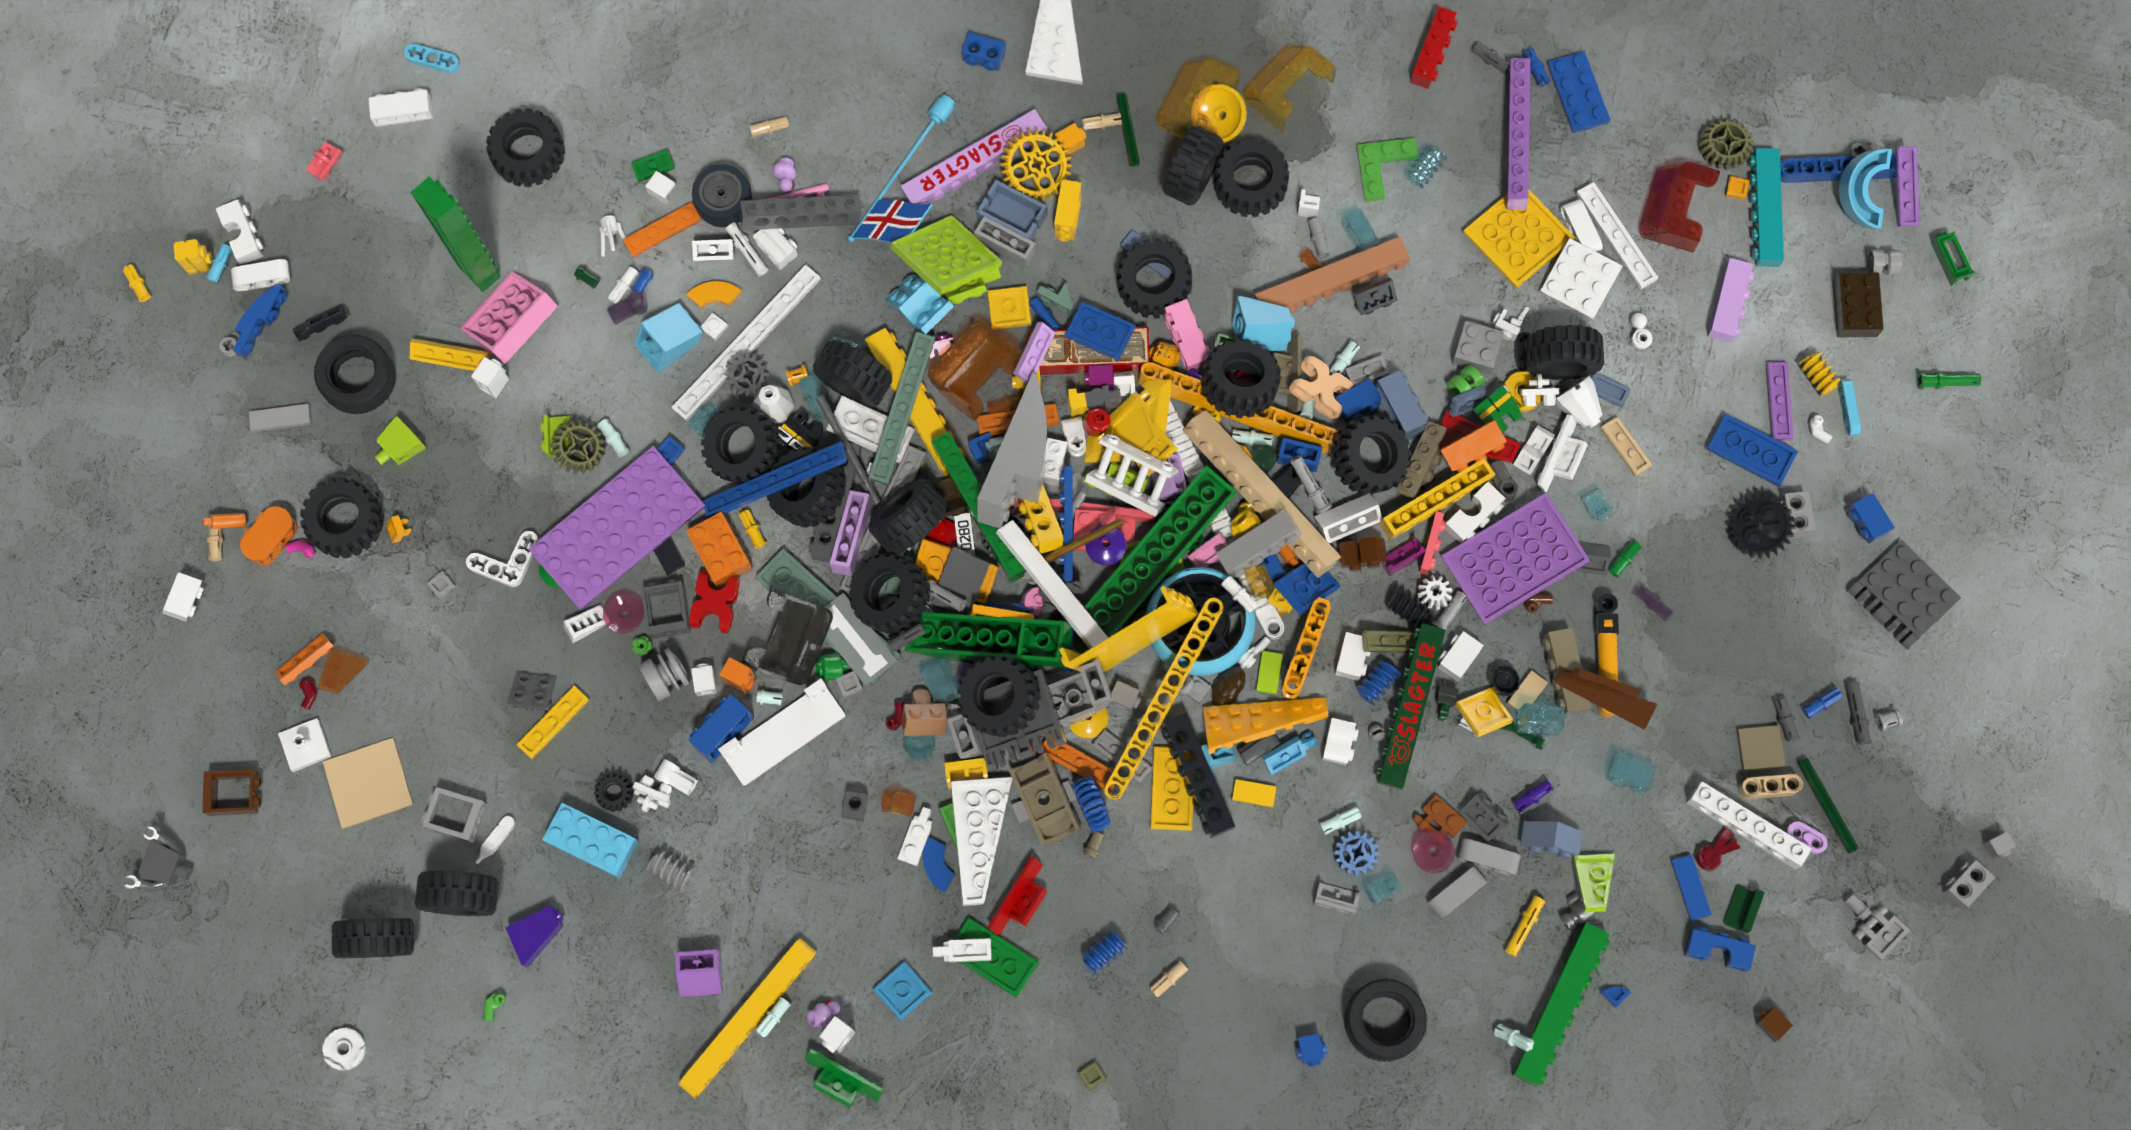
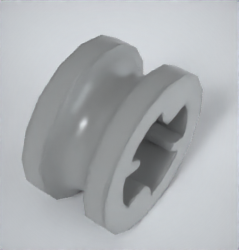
M1855 143L1849 150L1848 155L1857 156V152L1854 153L1856 149L1861 150L1860 153L1868 151V148L1863 143Z
M226 337L220 342V350L226 356L233 357L237 354L231 348L228 351L226 346H230L231 343L235 347L237 341L232 337Z

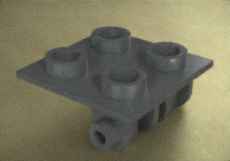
M517 671L506 704L513 706V708H525V710L531 708V711H534L535 708L543 712L549 711L551 709V703L549 702L557 677Z

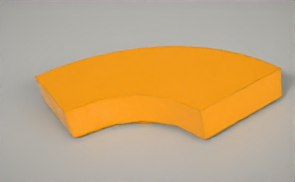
M712 281L694 287L686 296L702 309L707 304L714 302L730 306L739 297L742 290L730 283Z

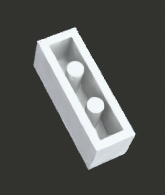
M415 89L411 92L398 91L390 95L378 94L374 97H369L370 118L375 127L433 119L431 96L427 89Z
M1370 493L1314 516L1319 533L1328 543L1382 521L1379 504Z

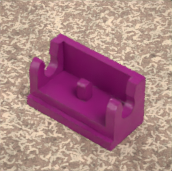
M1416 537L1386 554L1387 563H1382V566L1389 576L1424 556L1426 550L1423 546H1419Z

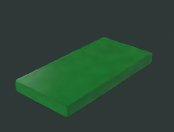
M968 917L954 940L991 939V961L960 963L1017 998L1039 964V961Z

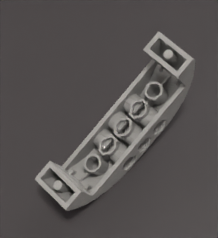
M1100 660L1079 667L1081 673L1048 685L1062 729L1095 715L1112 702L1113 698ZM960 714L947 719L959 757L962 759L983 756L976 729L966 722L967 718Z

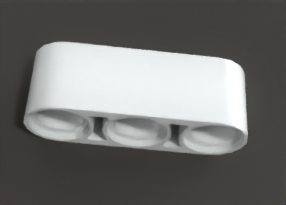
M1578 199L1562 205L1560 208L1561 214L1569 231L1575 237L1574 241L1595 252L1602 250L1601 239L1582 200Z
M284 259L237 266L231 269L232 284L235 291H247L290 282L288 261Z

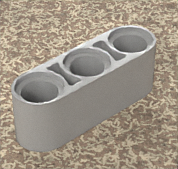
M1462 839L1457 860L1515 877L1521 855L1474 840Z
M1473 866L1428 904L1442 920L1488 882L1476 867Z

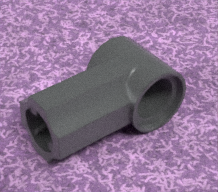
M1503 460L1493 462L1489 465L1495 473L1492 481L1497 491L1506 498L1504 502H1511L1516 496L1518 485L1512 480ZM1510 488L1512 493H1505L1503 489Z
M1273 734L1249 742L1238 750V754L1243 762L1249 766L1264 754L1279 747L1281 743Z

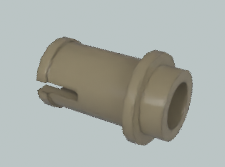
M1092 831L1087 848H1084V855L1088 858L1096 859V856H1099L1098 851L1105 836L1099 832Z

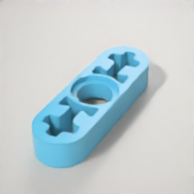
M410 44L405 48L404 54L412 64L449 74L456 73L460 68V63L454 54L418 44ZM417 51L419 55L414 54L412 57L410 53ZM430 55L437 56V60L435 62H427V58ZM451 60H452V61L454 62V65L451 64V65L448 67L445 62L450 63Z
M1851 379L1840 380L1838 390L1846 433L1848 436L1860 435L1861 425L1853 382Z

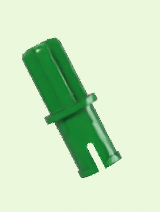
M1632 541L1623 553L1618 554V559L1608 569L1609 573L1618 578L1624 569L1632 564L1633 558L1642 549V546L1637 541Z

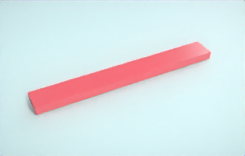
M1018 498L1014 506L1011 505V507H1019L1018 503L1020 502ZM1049 498L1054 512H1064V504H1060V499ZM1082 502L1078 509L1116 512V519L1121 517L1122 519L1135 520V522L1155 523V516L1141 509Z

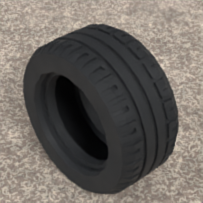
M362 335L342 336V338L339 337L330 342L320 352V356L317 357L316 365L314 366V380L322 396L337 410L348 414L368 413V411L380 407L388 399L390 393H392L396 379L393 362L385 350L373 339ZM354 357H365L372 360L374 375L371 382L364 389L356 392H344L337 388L336 374L339 367L345 361Z
M1389 978L1377 979L1363 985L1351 997L1345 1012V1030L1349 1041L1355 1049L1367 1058L1379 1062L1399 1060L1414 1051L1422 1041L1427 1027L1426 1009L1420 996L1407 984ZM1381 997L1392 998L1399 1002L1406 1010L1409 1020L1408 1029L1404 1037L1398 1042L1389 1044L1378 1042L1371 1038L1364 1029L1362 1021L1363 1011L1366 1005L1373 999Z

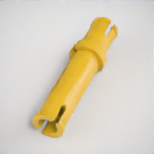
M1535 895L1533 896L1527 910L1523 911V918L1504 950L1506 953L1517 957L1534 923H1537V916L1546 901Z

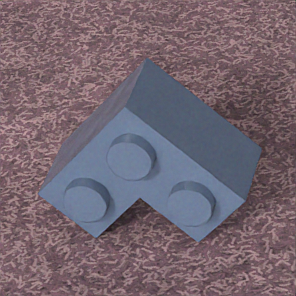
M1524 821L1520 846L1528 848L1530 853L1541 854V851H1545L1550 854H1558L1559 858L1570 859L1571 856H1579L1582 831L1560 822Z

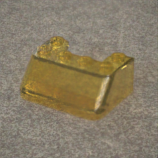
M1294 44L1287 45L1244 88L1243 99L1283 133L1285 131L1286 119L1293 112L1292 103L1283 95L1308 70L1316 77L1326 78L1332 83L1337 67L1312 47Z
M1212 58L1185 62L1157 114L1156 123L1158 127L1180 138H1183L1192 126H1199L1210 131L1212 128L1211 120L1207 116L1198 113L1214 81L1222 85L1238 87L1240 71Z

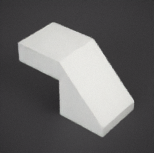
M1537 425L1513 465L1531 475L1555 435Z

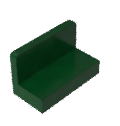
M1736 886L1723 924L1746 934L1752 930L1765 892L1758 889L1751 891L1744 887Z

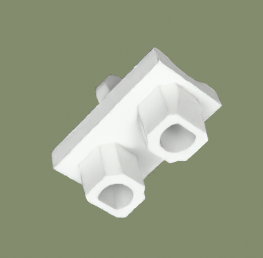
M1536 374L1535 380L1528 381L1529 386H1536V388L1519 389V395L1523 396L1524 406H1536V395H1543L1544 406L1555 405L1556 394H1559V388H1542V385H1549V379H1542L1541 374Z
M644 775L639 783L635 782L633 789H635L634 795L639 796L637 802L643 804L642 811L647 812L649 808L656 810L658 805L668 808L671 804L670 795L672 787L662 783L658 791L652 789L655 783L654 780Z

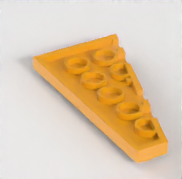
M1326 698L1203 707L1208 754L1215 753V749L1225 747V749L1231 748L1237 742L1247 743L1273 735L1276 730L1282 728L1285 730L1292 729L1295 724H1308L1328 718Z

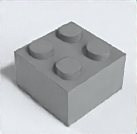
M1465 321L1452 365L1464 368L1467 364H1470L1480 373L1491 375L1504 332Z

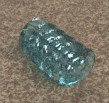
M1425 146L1423 152L1419 154V157L1411 164L1410 169L1406 171V178L1414 186L1423 189L1422 183H1429L1428 178L1434 177L1432 172L1438 171L1437 166H1442L1441 160L1445 161L1447 156L1435 146Z

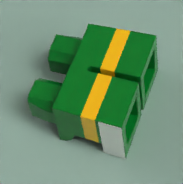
M1502 385L1489 398L1473 409L1485 424L1494 419L1502 433L1509 428L1503 420L1509 415L1514 422H1517L1524 416L1519 408L1521 404L1505 385Z

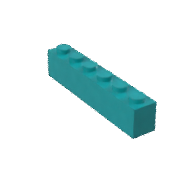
M1756 148L1749 157V167H1752L1750 185L1753 186L1750 203L1754 207V210L1751 212V222H1754L1752 241H1755L1752 258L1755 260L1756 266L1780 267L1784 261L1780 149Z

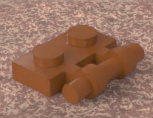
M1437 794L1422 809L1427 817L1423 819L1418 814L1413 819L1419 825L1418 828L1421 831L1427 832L1433 838L1432 841L1436 844L1439 843L1443 848L1449 843L1443 836L1447 833L1454 838L1467 824V821ZM1432 820L1442 828L1439 832L1430 825Z

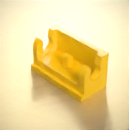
M985 758L944 763L948 789H951L950 783L953 781L988 779Z

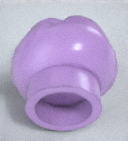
M781 158L773 166L772 174L781 180L779 183L780 189L788 192L794 188L792 180L796 177V170L791 159Z
M830 999L826 1001V1005L824 1003L815 1005L813 1010L808 1011L807 1014L810 1026L825 1030L832 1021V1016L839 1013L840 1005L838 1002L831 1001Z

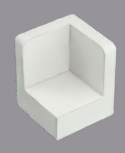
M656 171L645 187L648 194L667 205L669 203L667 196L675 187V182Z
M1302 189L1298 216L1317 218L1320 197L1305 195L1306 190Z
M1133 371L1113 372L1114 390L1120 389L1121 396L1132 395L1135 392Z

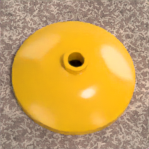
M1217 84L1205 88L1198 94L1191 109L1192 126H1199L1220 136L1224 143L1234 139L1243 129L1246 121V105L1238 91L1230 86ZM1223 112L1226 113V117L1224 119L1222 118Z

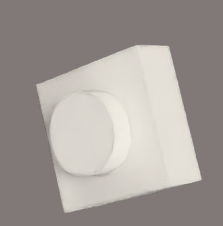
M713 313L701 325V330L715 341L728 328V324Z

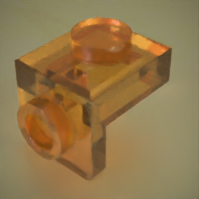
M887 791L881 799V811L911 817L916 796L898 791Z

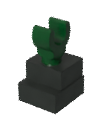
M1440 685L1438 688L1436 704L1441 705L1439 721L1446 722L1448 720L1449 707L1455 706L1458 688Z

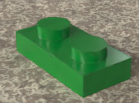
M667 149L631 163L638 183L651 179L656 171L663 174L675 169Z

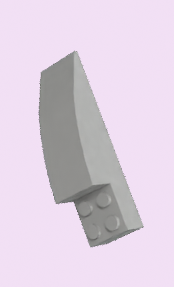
M1034 373L1030 377L977 498V522L1000 529L1003 522L1008 521L1010 515L1009 508L1011 505L1014 506L1016 499L1020 498L1038 504L1043 486L1047 440L1046 410L1037 375Z

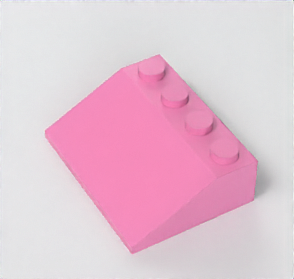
M512 271L461 326L460 330L484 350L490 352L497 360L506 364L547 317L552 314L557 305L546 292Z

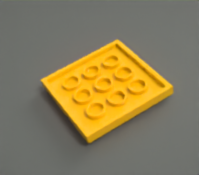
M1529 189L1527 210L1507 209L1506 194L1463 231V234L1516 289L1564 249L1569 238L1575 240L1571 232Z

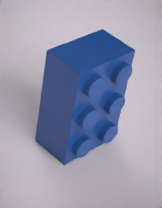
M732 695L728 698L724 697L719 702V708L714 713L710 712L705 717V723L700 728H695L690 734L691 738L688 740L712 764L721 755L718 749L733 738H737L754 719L750 711Z

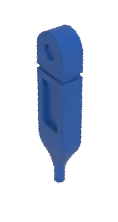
M989 601L984 605L1022 613L1034 612V609L1027 608L1022 603Z

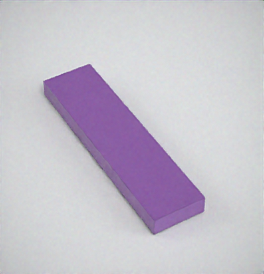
M1917 146L1895 147L1898 227L1919 225Z
M1767 362L1766 372L1771 437L1778 441L1793 440L1788 362Z

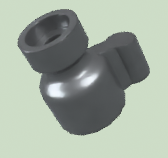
M1576 892L1566 898L1571 912L1560 916V919L1570 931L1576 927L1577 923L1585 924L1594 918L1595 913H1584L1581 896Z

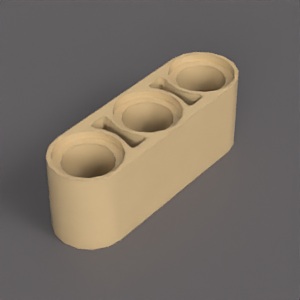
M1796 774L1751 777L1739 785L1738 792L1744 799L1792 796L1802 789L1803 781ZM1788 780L1795 784V790L1789 789L1787 786ZM1767 782H1770L1774 785V791H1769L1767 789ZM1746 784L1753 786L1754 793H1749L1746 790Z

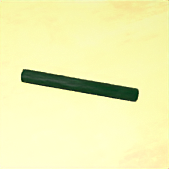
M1808 758L1801 760L1798 766L1846 851L1852 853L1858 850L1859 847L1810 760Z

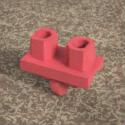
M324 142L319 151H315L313 154L315 157L306 168V171L324 181L328 177L330 170L339 161V157L343 152Z

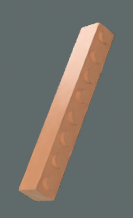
M1397 237L1255 294L1254 299L1289 308L1291 314L1301 306H1311L1316 303V300L1331 298L1336 292H1346L1354 285L1366 284L1371 278L1376 276L1378 278L1384 277L1391 270H1401L1407 266L1410 256L1401 237Z

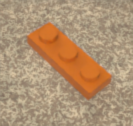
M322 633L275 671L277 677L284 685L294 681L302 671L310 668L318 658L326 655L333 647L332 643Z

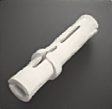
M735 222L728 225L725 230L733 239L734 246L740 249L759 277L764 275L769 269L748 242L749 238L743 235Z

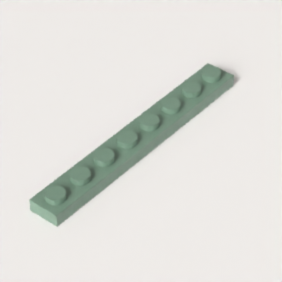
M919 332L915 334L869 475V481L889 485L935 343V337Z

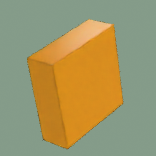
M1730 176L1725 196L1745 201L1750 180Z

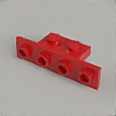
M1031 856L1024 865L1020 876L1014 881L1007 897L1002 900L1000 908L990 920L987 928L1000 936L1010 919L1026 927L1048 892L1041 886L1033 883L1043 866L1034 857Z

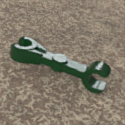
M1513 722L1499 728L1517 734L1518 737L1529 741L1539 750L1546 743L1544 739L1533 736L1526 732L1525 729L1516 726Z

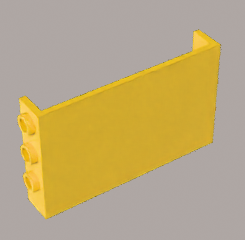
M1162 586L1160 589L1167 603L1083 654L1062 647L1059 649L1062 654L1061 661L1066 667L1080 671L1079 667L1100 660L1103 672H1106L1194 619L1199 614L1189 596Z

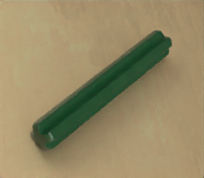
M1122 93L1117 95V104L1121 114L1120 119L1122 120L1129 165L1134 167L1140 164L1127 94Z

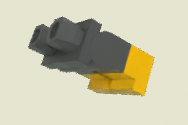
M1107 385L1102 386V389L1095 388L1091 392L1078 394L1076 388L1068 389L1067 402L1070 418L1079 416L1084 418L1089 410L1098 407L1106 410L1110 415L1111 410H1115L1121 405L1120 389L1109 390Z

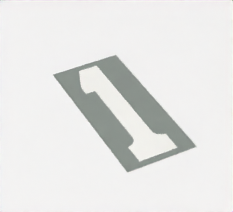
M842 593L811 618L866 686L898 660L874 630L863 624L855 616V610L851 609L850 600Z

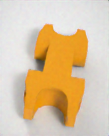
M1319 597L1312 604L1282 687L1284 698L1295 700L1301 692L1330 612V602L1326 599ZM1318 603H1323L1326 607L1321 606ZM1316 610H1322L1324 614H1318ZM1312 627H1316L1315 632L1311 631ZM1308 645L1312 651L1304 653L1301 650V646ZM1298 666L1301 667L1300 672L1296 671ZM1288 684H1294L1297 688L1291 689L1288 687Z

